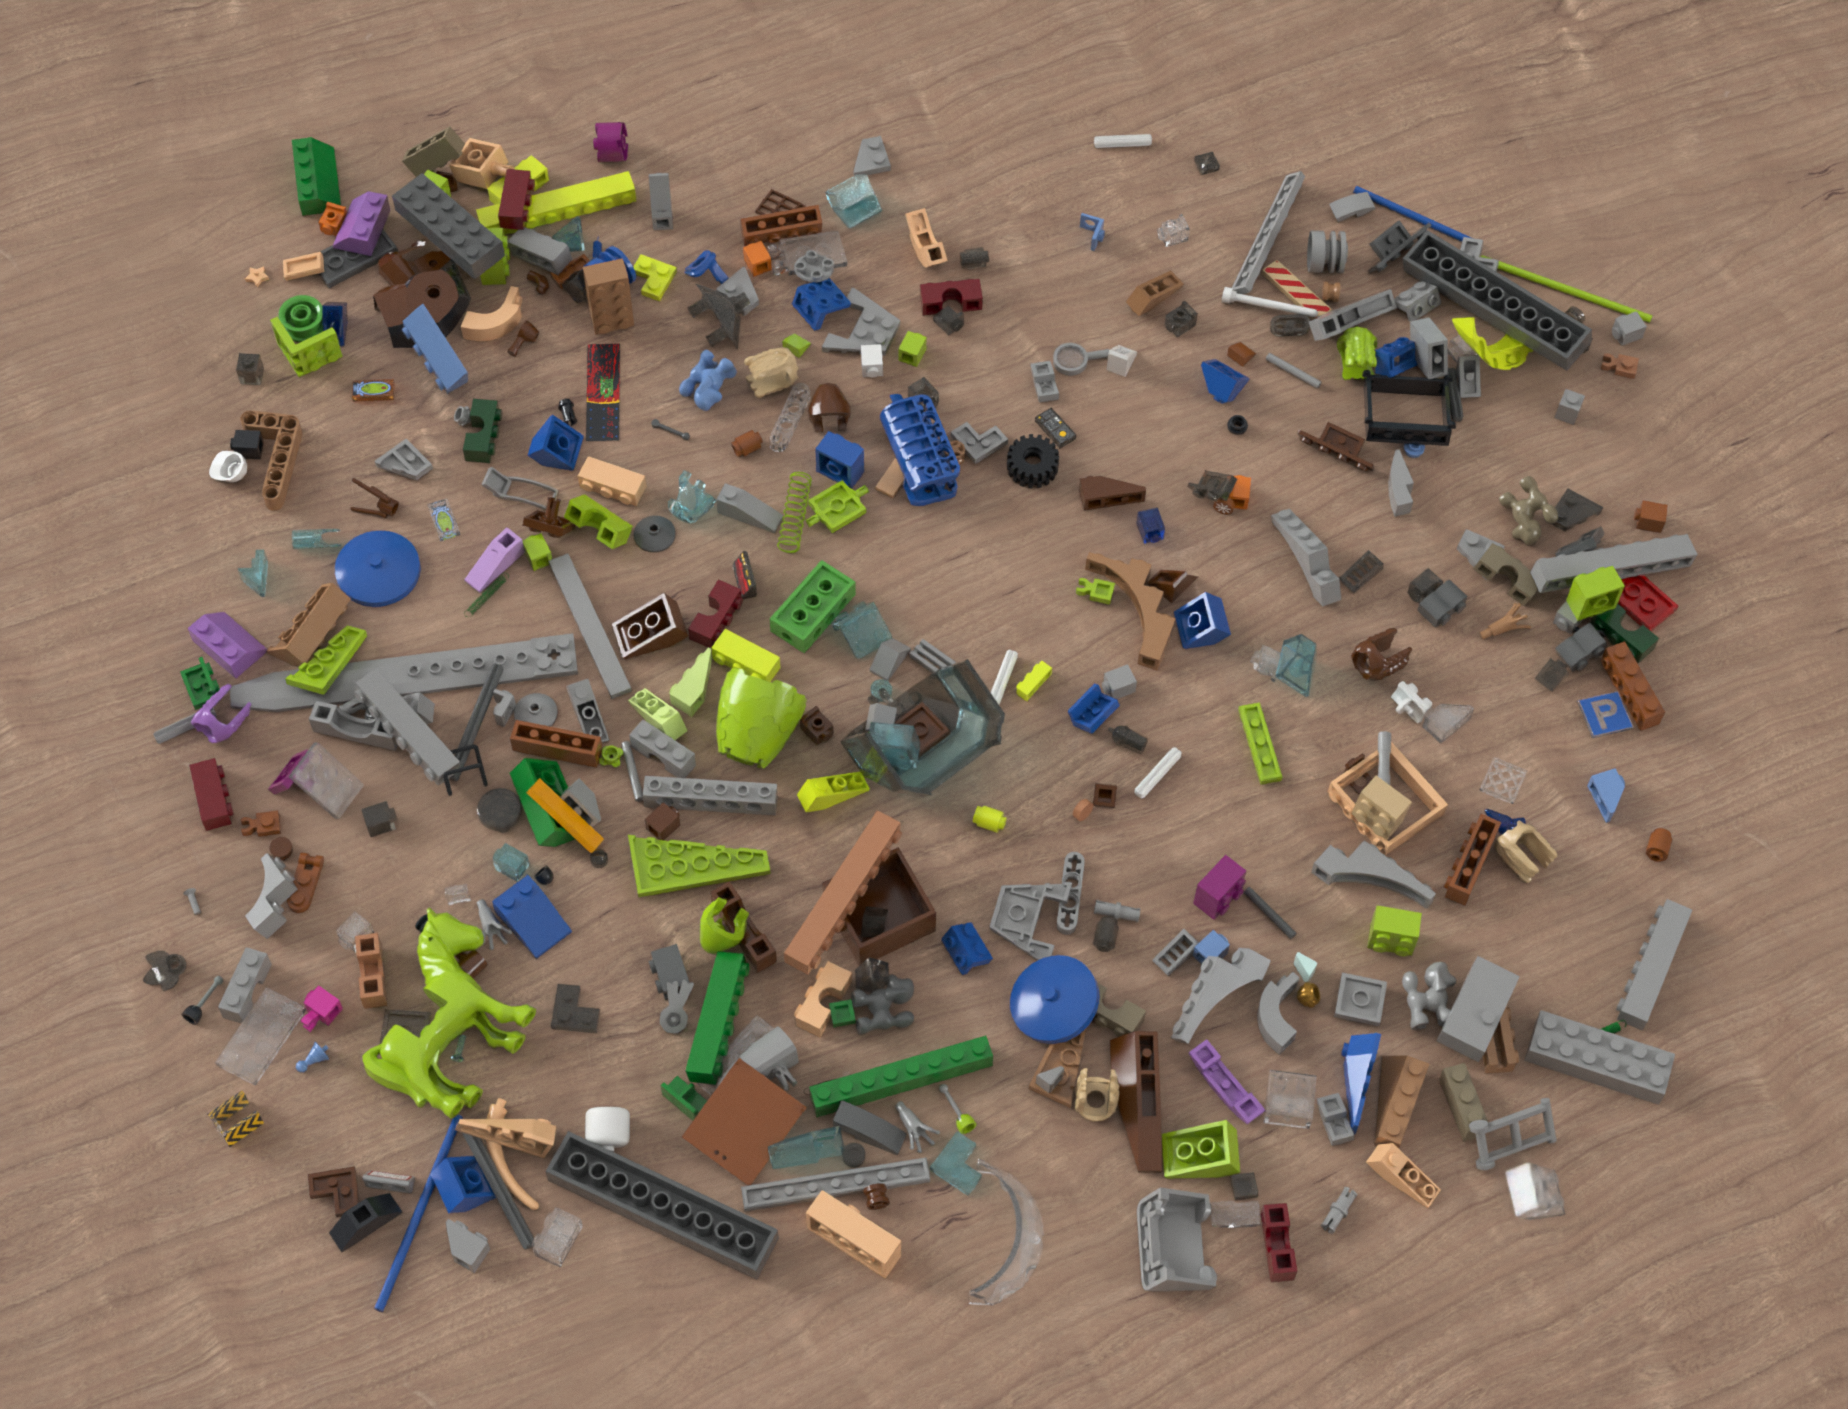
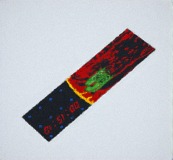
M620 343L588 344L586 441L619 440Z

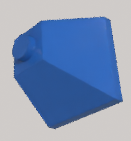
M1217 359L1203 361L1201 364L1209 393L1214 395L1216 401L1223 404L1233 401L1250 379Z
M551 415L533 437L527 456L542 466L572 471L575 468L584 435L556 416Z

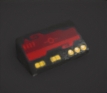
M743 551L734 561L732 567L737 586L741 589V597L748 599L756 597L757 589L748 552Z

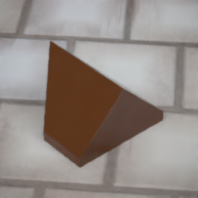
M1159 570L1147 584L1149 587L1153 586L1164 591L1163 597L1173 603L1198 576L1188 575L1186 571Z

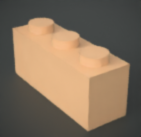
M589 456L578 474L579 487L585 491L599 493L605 498H613L626 505L637 506L647 487L645 475Z

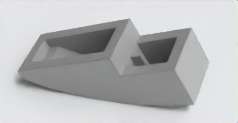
M1395 450L1388 481L1389 499L1394 517L1410 513L1413 505L1410 494L1414 482L1400 450Z

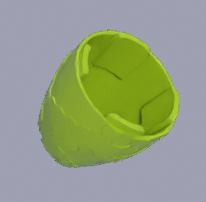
M732 668L730 672H727L720 692L716 723L718 752L721 755L726 754L728 758L746 765L753 766L754 763H757L758 768L764 769L789 740L804 713L807 699L805 695L797 693V689L792 685L779 680L769 682L746 675L747 672L743 669Z

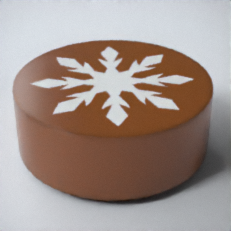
M1218 496L1214 501L1213 507L1217 512L1229 515L1232 514L1235 503L1229 497Z

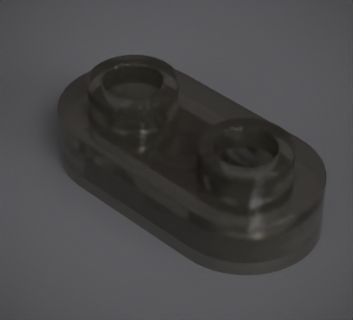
M1303 314L1277 315L1271 319L1270 331L1276 336L1305 335L1310 329V319Z

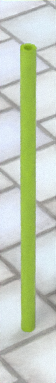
M1484 255L1481 256V258L1492 259ZM1499 261V270L1626 315L1637 311L1642 320L1648 323L1652 319L1653 315Z

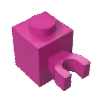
M318 985L315 990H311L306 995L303 1003L309 1013L300 1021L304 1024L303 1028L311 1032L319 1020L329 1026L343 1010L339 999Z

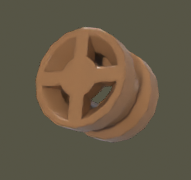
M1324 281L1322 301L1333 300V302L1338 303L1340 283L1330 284Z
M958 440L950 441L959 465L963 464L965 460L964 444Z

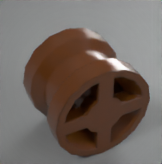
M876 1183L863 1189L864 1196L868 1199L866 1202L867 1209H882L890 1204L889 1198L885 1194L887 1191L886 1184Z

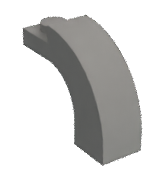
M1294 972L1288 977L1284 975L1277 984H1274L1272 981L1267 984L1262 993L1257 1012V1022L1262 1037L1279 1055L1295 1040L1297 1031L1283 1019L1279 1010L1280 1003L1298 985L1300 977Z

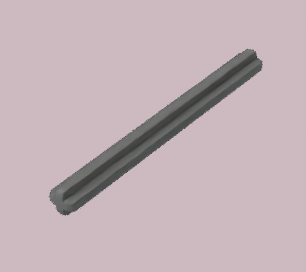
M492 664L458 748L473 745L493 697V691L496 689L503 673L502 665ZM471 750L455 753V757L460 761L459 768L464 767ZM462 772L454 774L449 779L458 781Z
M463 1133L522 1247L525 1250L532 1248L536 1241L482 1139Z

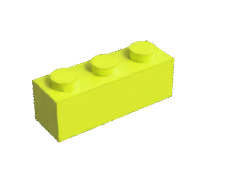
M1043 661L1039 664L1037 663L1031 673L1028 672L1024 680L1017 684L1016 694L1025 701H1028L1052 675V667Z

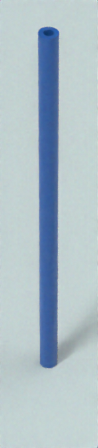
M457 1115L452 1119L431 1172L447 1158L457 1134L455 1130L456 1125L460 1119H463L461 1115ZM431 1172L374 1307L379 1312L384 1311L434 1190L435 1182Z

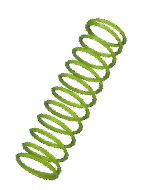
M804 472L792 473L790 475L791 482L788 483L790 487L787 490L789 495L786 496L788 502L785 503L787 509L783 511L785 514L782 517L784 522L781 524L783 529L779 531L782 536L778 538L779 542L777 543V547L786 553H795L800 549L799 542L803 533L805 508L807 507L808 494L810 493L809 488L812 481L811 476ZM796 473L805 474V475L809 476L810 480H809L806 476H803V475H800V474H796ZM792 476L804 477L809 482L794 481ZM797 483L805 485L807 488H793L790 484ZM789 490L802 491L805 495L790 494ZM788 497H799L803 499L804 502L798 503L788 500ZM788 503L798 504V505L802 506L803 508H802V509L789 508V507H787V504H788ZM786 510L797 511V512L801 513L802 515H800V516L788 515V514L785 513V511H786ZM785 517L796 518V519L800 520L801 522H798V523L787 522V521L784 520V518H785ZM783 524L795 525L799 529H786L783 527ZM786 530L794 532L798 536H785L781 532ZM783 537H785V538H791V539L795 540L796 543L793 542V541H790V540H782V541H781L780 538H783ZM779 544L797 545V549L783 550L779 547Z

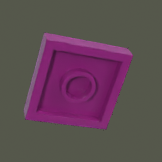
M306 749L293 755L268 790L275 795L289 789L295 783L306 794L309 793L316 785V782H313L301 771L314 754Z

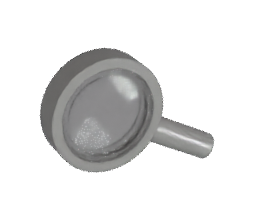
M1065 343L1056 348L1053 355V364L1061 374L1068 376L1077 375L1085 370L1088 360L1108 357L1109 349L1086 352L1082 346L1076 343Z

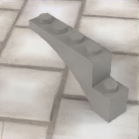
M1391 289L1320 315L1317 319L1309 321V325L1315 341L1323 340L1342 333V331L1373 317L1396 309L1397 305Z
M1291 509L1282 510L1271 515L1272 523L1280 531L1296 556L1310 585L1313 597L1322 607L1341 600L1340 580L1330 570L1328 548Z
M1365 840L1349 858L1346 857L1342 850L1335 849L1330 845L1314 862L1311 872L1327 885L1334 882H1357L1384 887L1414 900L1426 909L1432 904L1436 894L1430 886L1422 884L1410 871L1402 869L1394 859L1386 857L1375 845L1369 844Z
M1238 948L1233 954L1232 964L1220 957L1208 956L1201 965L1198 979L1192 985L1189 999L1183 1005L1182 1015L1173 1027L1171 1038L1177 1042L1189 1044L1195 1030L1209 1011L1226 995L1254 980L1262 981L1271 960L1250 948Z

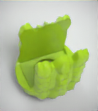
M1348 328L1337 340V349L1342 358V378L1344 380H1350L1351 378L1357 380L1360 378L1366 379V377H1362L1364 370H1369L1371 375H1374L1372 367L1377 365L1375 349L1378 342L1377 337L1366 328Z

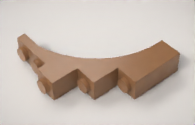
M1089 552L1086 558L1085 570L1106 576L1117 584L1130 598L1139 614L1143 629V643L1139 652L1138 664L1158 671L1174 631L1176 619L1168 614L1158 613L1164 591L1153 586H1146L1151 574L1152 564L1144 560L1132 558L1128 565L1123 561L1113 560L1102 554Z

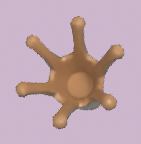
M1514 603L1511 610L1503 618L1479 632L1481 638L1484 640L1490 636L1494 637L1513 629H1530V625H1516L1518 621L1528 617L1526 614L1521 616L1518 613L1512 617L1521 607V604Z

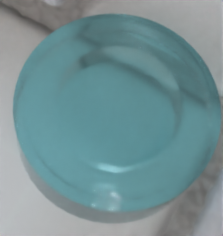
M879 679L872 683L870 690L874 700L883 702L891 697L892 686L887 680Z

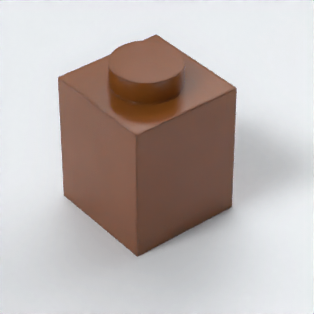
M1643 500L1640 508H1636L1634 520H1637L1636 529L1661 533L1666 523L1668 505Z

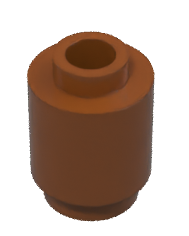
M750 430L734 438L735 441L731 442V446L737 457H745L760 449L763 440L758 431Z
M1657 828L1650 835L1646 855L1654 862L1665 861L1668 858L1673 839L1671 832L1667 829Z

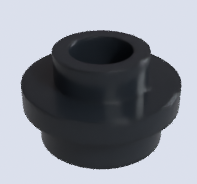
M1234 415L1228 420L1227 428L1232 434L1241 435L1247 431L1248 423L1243 416Z

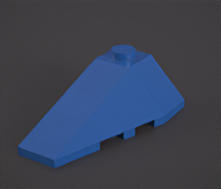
M1379 1033L1352 1035L1349 1043L1344 1042L1341 1056L1345 1057L1343 1067L1349 1122L1354 1134H1356L1366 1098L1365 1093H1367L1371 1079L1370 1072L1375 1063L1381 1038Z

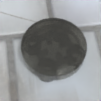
M497 788L488 791L481 797L478 802L477 813L479 820L485 827L505 833L521 818L522 805L519 797L513 791Z

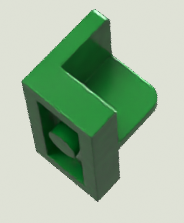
M676 1076L668 1085L664 1082L660 1085L662 1095L692 1121L707 1102L704 1097L695 1091L694 1084L690 1083L688 1085L679 1076Z

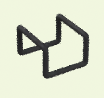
M473 744L450 750L455 754L474 749L478 763L444 772L443 778L449 796L452 795L448 775L479 768L483 785L485 787L488 786L477 745Z

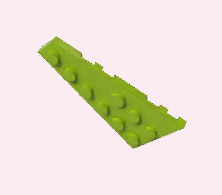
M628 835L638 897L771 874L767 850L741 847L733 849L725 848L723 845L715 847L707 846L705 843L671 839L663 841L656 840L654 837H647L646 839L637 838L635 835Z

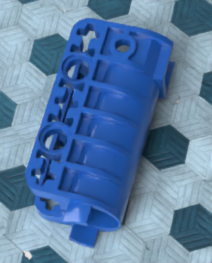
M900 394L890 395L892 403L882 410L880 421L904 476L903 487L910 504L913 506H924L955 497L958 488L956 478L960 473V465L931 398L924 394L905 399ZM919 402H923V404H926L925 412L923 406L919 405ZM944 451L948 452L949 456L946 457ZM945 483H947L948 488H952L950 492L945 489Z

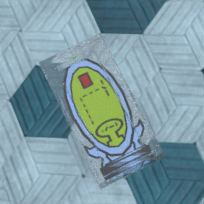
M447 498L427 504L440 541L460 535Z

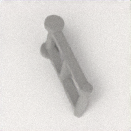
M1549 1098L1541 1099V1104L1489 1123L1485 1120L1471 1122L1469 1128L1472 1133L1476 1134L1480 1157L1476 1160V1167L1479 1170H1489L1495 1166V1160L1546 1141L1548 1143H1555L1557 1140ZM1543 1113L1546 1132L1521 1140L1518 1121ZM1509 1125L1512 1145L1488 1153L1485 1133Z

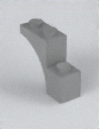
M266 853L261 858L265 870L264 886L257 902L245 917L255 931L268 939L287 921L282 914L284 909L281 907V904L298 888L293 882L295 880L294 876L284 869L286 867L285 863L279 857L273 858Z

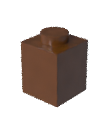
M663 802L645 819L646 830L658 840L664 841L680 826L679 812L673 806L669 807Z

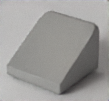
M1060 1066L1038 1074L1036 1076V1084L1046 1092L1051 1093L1063 1079L1064 1067Z

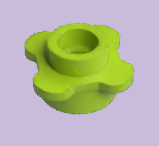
M612 745L603 747L602 757L599 759L600 764L603 766L612 765L614 768L619 767L623 750Z

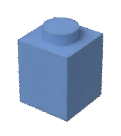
M1212 930L1195 946L1193 957L1201 964L1208 956L1223 959L1228 954L1230 944H1228V940L1222 934H1217Z

